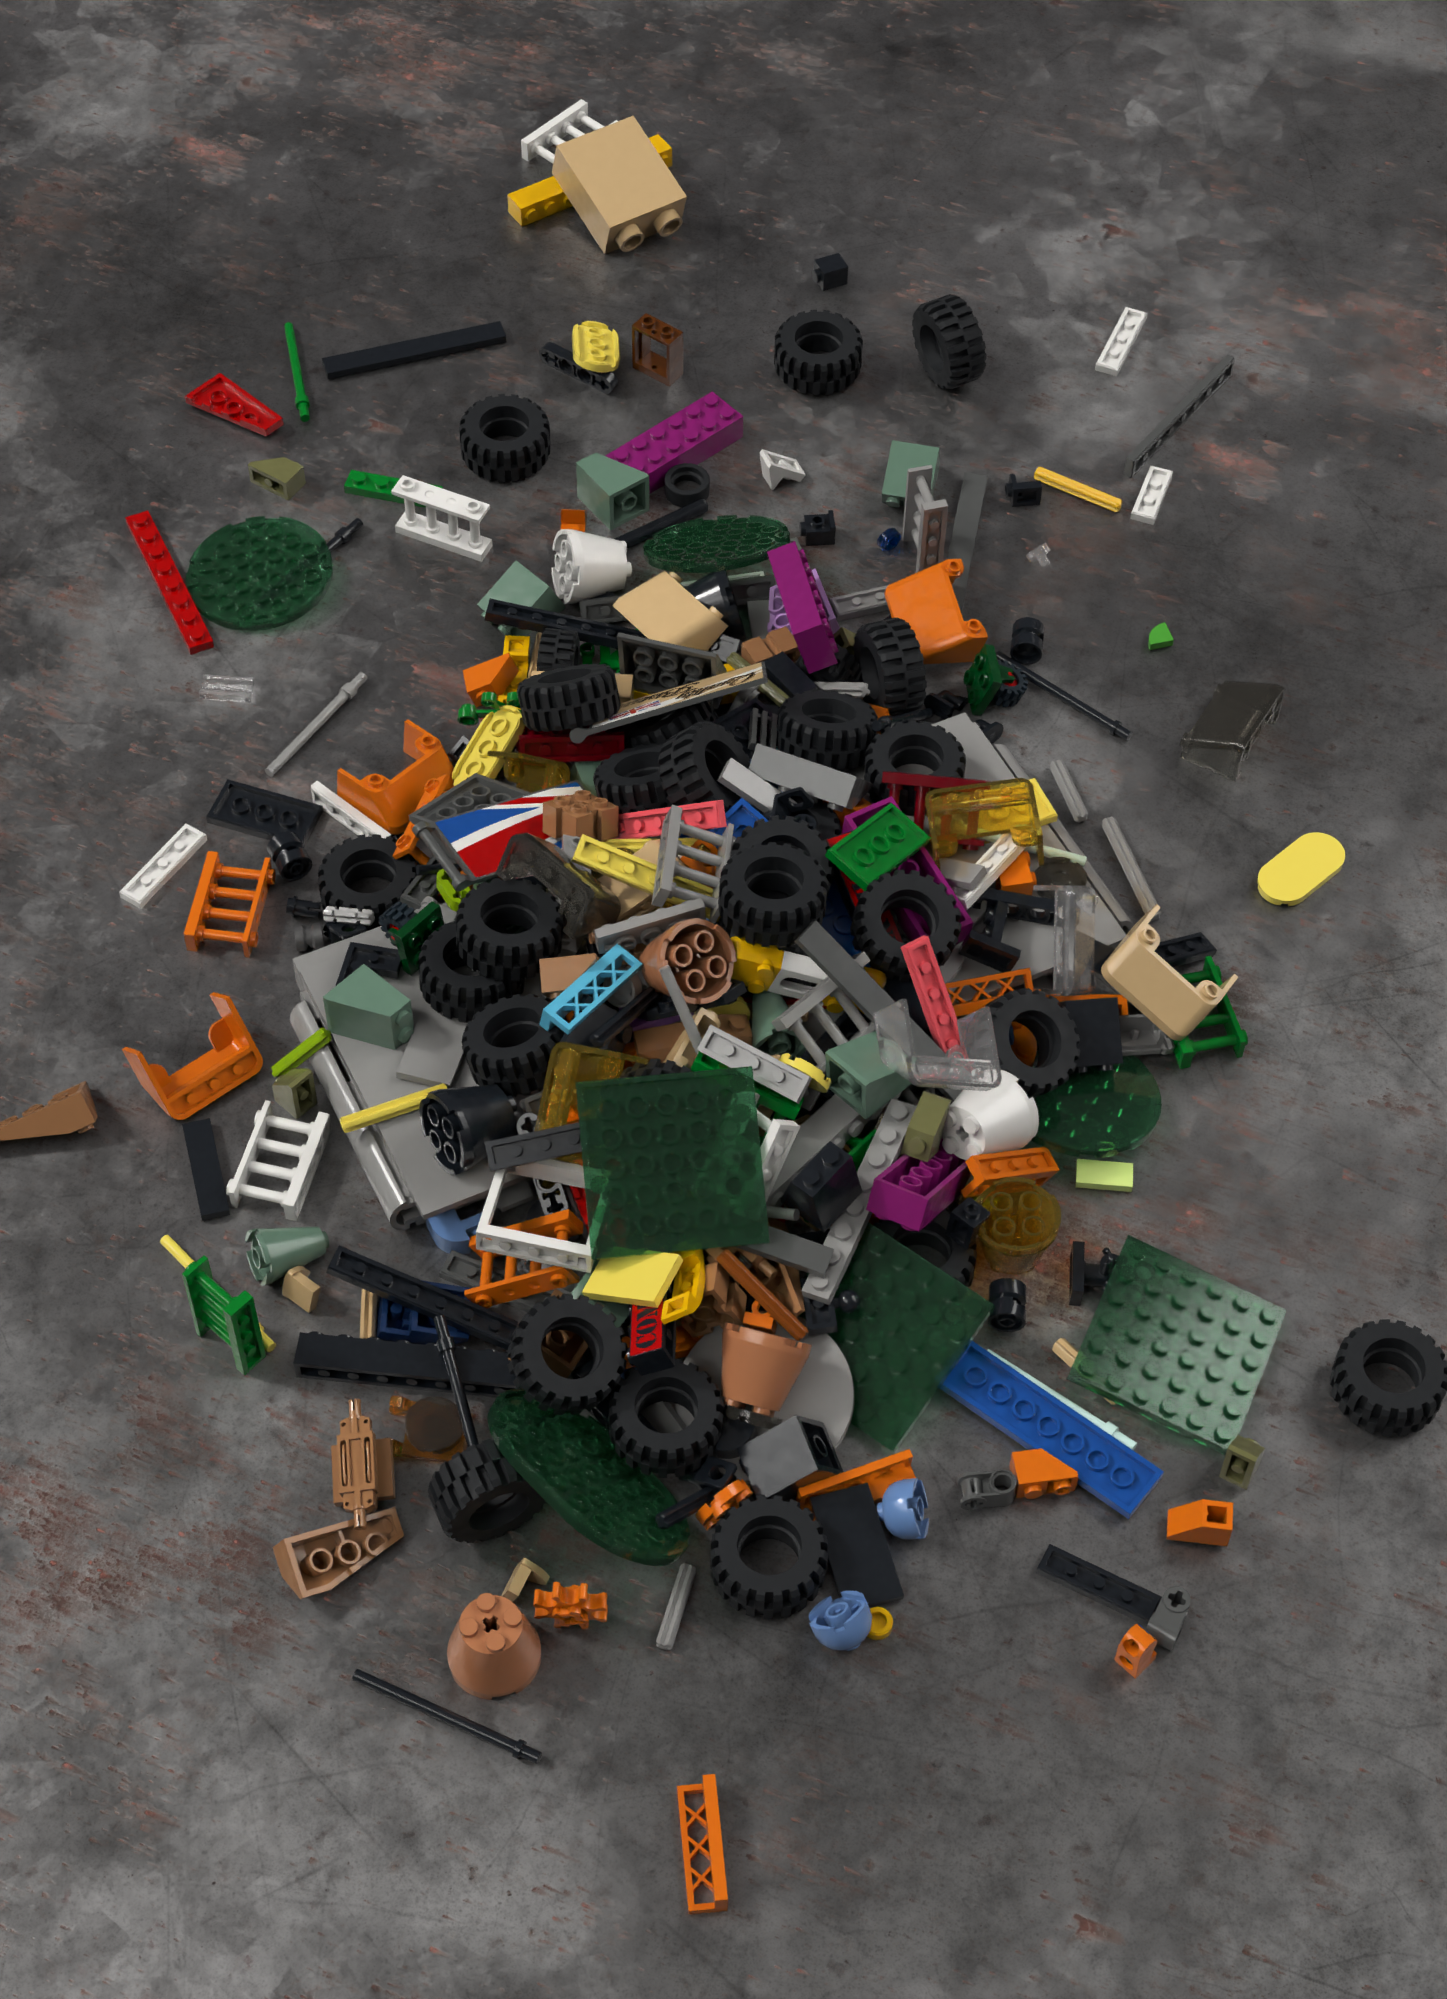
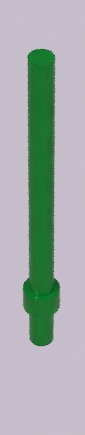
M288 322L285 323L284 329L296 391L295 405L297 410H299L301 421L307 422L310 420L308 411L310 403L308 396L305 394L294 327L292 323Z

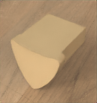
M296 1266L285 1274L282 1295L310 1313L317 1308L321 1287L308 1278L311 1273L303 1266Z
M523 1558L515 1567L501 1596L513 1602L519 1596L526 1580L546 1585L550 1576L541 1567L527 1558Z

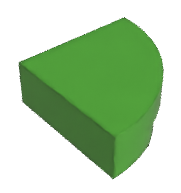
M1165 622L1158 624L1151 630L1148 640L1149 650L1173 646L1174 639Z

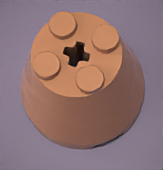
M693 918L676 923L646 946L644 952L640 954L639 961L643 963L641 970L648 985L653 987L655 992H661L668 996L670 994L659 969L669 965L685 1002L695 1005L711 1003L727 992L732 984L730 980L733 974L734 962H737L732 940L721 926L707 920Z
M725 1322L722 1332L721 1396L725 1397L723 1403L738 1408H746V1404L753 1405V1412L774 1416L775 1411H780L808 1360L812 1345L798 1342L796 1347V1340L740 1326L739 1329V1325Z
M483 1593L466 1606L450 1636L447 1647L448 1664L456 1683L464 1691L475 1697L492 1700V1697L506 1696L514 1692L517 1694L532 1682L539 1670L541 1663L540 1639L532 1623L511 1600L502 1596Z

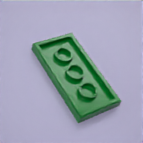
M890 803L828 849L825 856L863 891H866L867 886L873 880L878 881L880 875L891 873L926 846L931 837L894 804Z

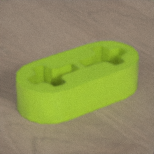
M441 869L437 873L436 887L448 907L457 912L461 900L466 897V894L471 889L468 886L462 891H456L450 883L452 882L451 878L444 869Z

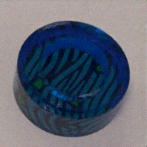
M889 528L879 536L877 545L882 551H890L899 544L901 534L896 528Z

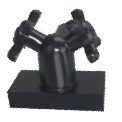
M1073 1241L1069 1268V1305H1081L1084 1286L1104 1287L1102 1292L1105 1295L1099 1299L1101 1304H1106L1109 1299L1113 1300L1123 1297L1124 1291L1122 1289L1126 1287L1127 1281L1123 1279L1115 1285L1113 1271L1116 1270L1122 1276L1125 1271L1121 1265H1126L1127 1259L1124 1257L1120 1258L1118 1255L1111 1253L1110 1249L1106 1247L1102 1250L1104 1256L1101 1258L1100 1264L1086 1263L1084 1261L1085 1242Z

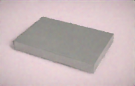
M422 1008L413 1030L414 1033L410 1037L396 1071L397 1078L429 1086L444 1083L447 1088H452L464 1058L461 1042L468 1022H472V1020H467V1023L459 1022L458 1018L453 1017L451 1020L444 1017L443 1012L438 1013L435 1010Z

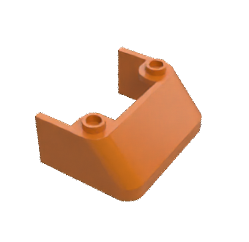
M408 719L404 721L403 752L417 761L394 778L389 780L380 774H370L359 780L342 768L337 770V795L391 835H398L406 830L410 822L409 815L415 812L425 792L424 786L430 779H437L447 774L450 778L444 790L448 791L454 787V780L452 779L454 767L440 740Z
M216 992L210 994L214 1005L222 1017L211 1025L208 1032L213 1049L170 1076L161 1065L155 1063L148 1064L141 1051L129 1047L122 1049L142 1087L171 1118L184 1120L256 1075L262 1068L263 1058L230 996Z

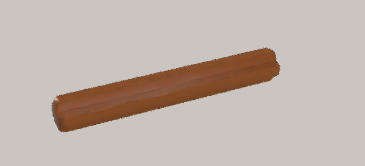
M728 1249L723 1250L717 1256V1262L795 1340L800 1341L808 1333V1329Z

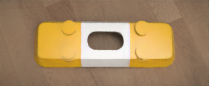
M737 936L730 938L737 958V962H734L731 978L743 981L751 993L759 994L763 991H769L800 999L814 987L783 979L796 978L819 984L827 977L825 972L808 956L779 950L777 945H770V948L761 947L759 943L753 945L747 943L743 937L741 939ZM864 967L865 971L883 989L886 985L885 974L882 971ZM828 995L822 1000L824 1005L827 1006V1010L831 1013H840L844 1010L834 996ZM854 1003V1005L863 1013V1011Z

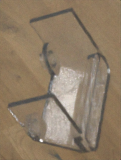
M1033 885V890L1055 891L1053 988L1034 989H1041L1046 995L1054 996L1090 995L1097 984L1096 975L1094 974L1097 892L1094 891L1092 886Z
M901 999L873 1013L882 1062L913 1085L918 1087L989 1091L1000 1085L1002 1076L990 1007L985 1006L957 1020L961 1045L950 1047L946 1052V1057L915 1055L907 999Z

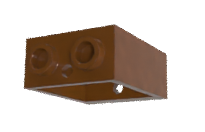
M645 313L632 325L633 368L670 387L683 375V332ZM651 338L667 346V359L651 351Z

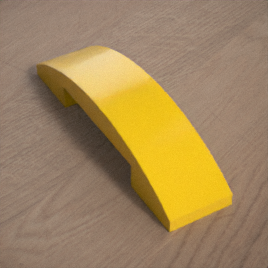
M505 635L503 655L510 653L518 666L519 672L503 695L498 696V701L507 704V694L509 692H517L519 683L528 677L530 636Z
M698 1236L672 1246L671 1253L680 1254L683 1263L674 1279L672 1298L663 1303L661 1316L663 1324L695 1312L702 1301L705 1288V1263L701 1240Z

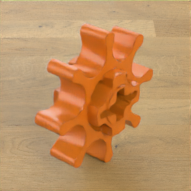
M553 1582L552 1592L535 1589L533 1602L535 1607L534 1618H554L555 1628L578 1624L581 1629L586 1630L589 1627V1620L607 1622L608 1594L605 1592L589 1594L587 1593L588 1584L581 1583L580 1586L563 1587L560 1582Z

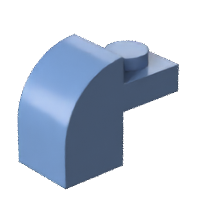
M453 1208L426 1219L427 1229L435 1244L442 1251L449 1254L452 1250L463 1255L471 1253V1248L469 1247L470 1236L476 1235L482 1212L460 1221Z

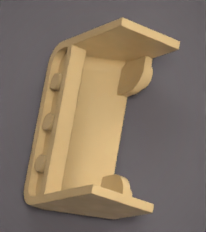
M1156 904L1131 928L1102 965L1101 973L1112 987L1169 1038L1181 1041L1216 1007L1238 976L1233 974L1220 986L1209 980L1201 981L1196 987L1188 982L1155 952L1160 944V937L1157 931L1148 923L1161 908Z

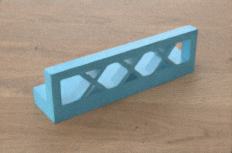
M616 944L543 1009L539 1025L546 1031H549L556 1025L567 1035L570 1034L642 968L643 963L619 944ZM623 960L631 966L627 971L617 970L621 967ZM606 977H611L612 985L610 987H598L604 982ZM584 994H593L594 1001L591 1004L580 1003ZM574 1011L575 1018L570 1023H567L563 1018L569 1012Z

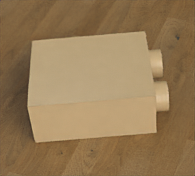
M634 116L556 145L552 174L604 254L619 248L623 252L632 251L646 237L659 233L662 237L669 236L681 227L687 196Z

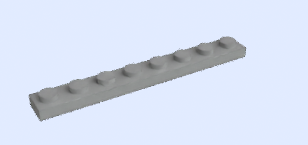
M891 1099L857 1171L862 1193L832 1224L823 1243L824 1246L834 1249L824 1278L812 1274L808 1275L801 1290L804 1297L828 1305L831 1304L871 1218L872 1212L867 1211L866 1207L874 1179L897 1161L903 1147L907 1127L917 1106Z

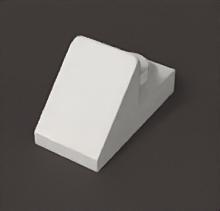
M763 449L759 452L762 474L771 490L775 489L782 478L801 482L806 476L796 459Z

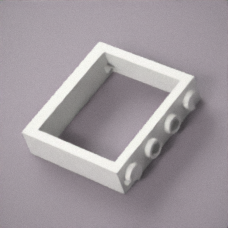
M552 1159L497 1170L476 1230V1249L591 1273L611 1206L610 1202L602 1200V1194L611 1171ZM512 1173L601 1192L586 1245L490 1225L506 1174Z

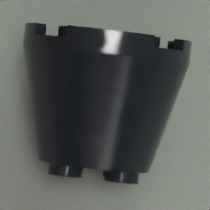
M724 567L711 571L685 588L708 609L713 606L724 615L721 620L728 627L722 635L739 640L746 639L736 599Z
M497 1084L437 1089L429 1092L427 1097L420 1101L419 1113L424 1137L430 1136V1141L437 1152L434 1154V1159L450 1175L466 1172L486 1158L485 1142L518 1135L514 1112L517 1111L516 1102L512 1096H506Z

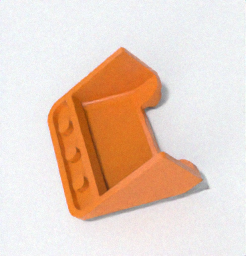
M962 559L942 561L889 584L885 590L884 595L891 617L905 620L911 626L910 629L914 630L916 640L920 644V651L923 654L924 664L974 662L976 654L981 651L988 639L986 629L979 620H963L952 587L954 580L959 578L964 571Z

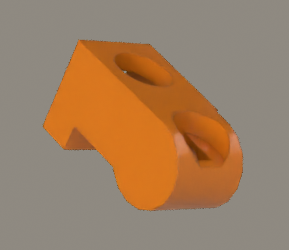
M1137 1623L1122 1638L1114 1660L1136 1679L1156 1659L1157 1653L1154 1651V1648L1158 1641Z

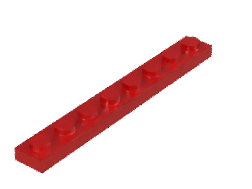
M149 511L125 517L131 535L190 655L214 648L213 639Z

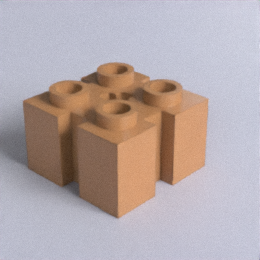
M786 626L770 631L765 639H761L758 636L741 643V657L751 665L763 662L782 651L794 663L800 657V651L794 636Z
M578 790L575 794L569 796H555L554 800L543 802V833L555 839L561 838L563 834L573 837H581L584 834L600 841L618 837L619 806L608 802L606 798H598L587 790Z
M719 1262L705 1265V1288L702 1301L695 1312L682 1317L681 1325L693 1338L713 1333L715 1326L720 1325L723 1329L725 1322L736 1325L743 1324L747 1295L736 1282L729 1281L730 1275Z

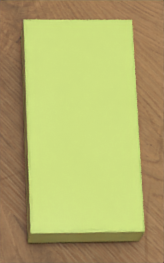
M1077 1159L1075 1187L1132 1192L1133 1163Z

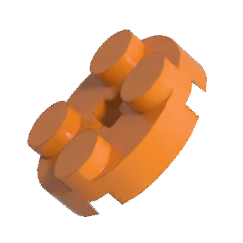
M738 1479L714 1495L715 1499L709 1504L710 1507L705 1503L697 1511L695 1517L709 1531L716 1526L719 1519H721L720 1517L731 1507L738 1509L739 1502L749 1498L753 1492L743 1479Z

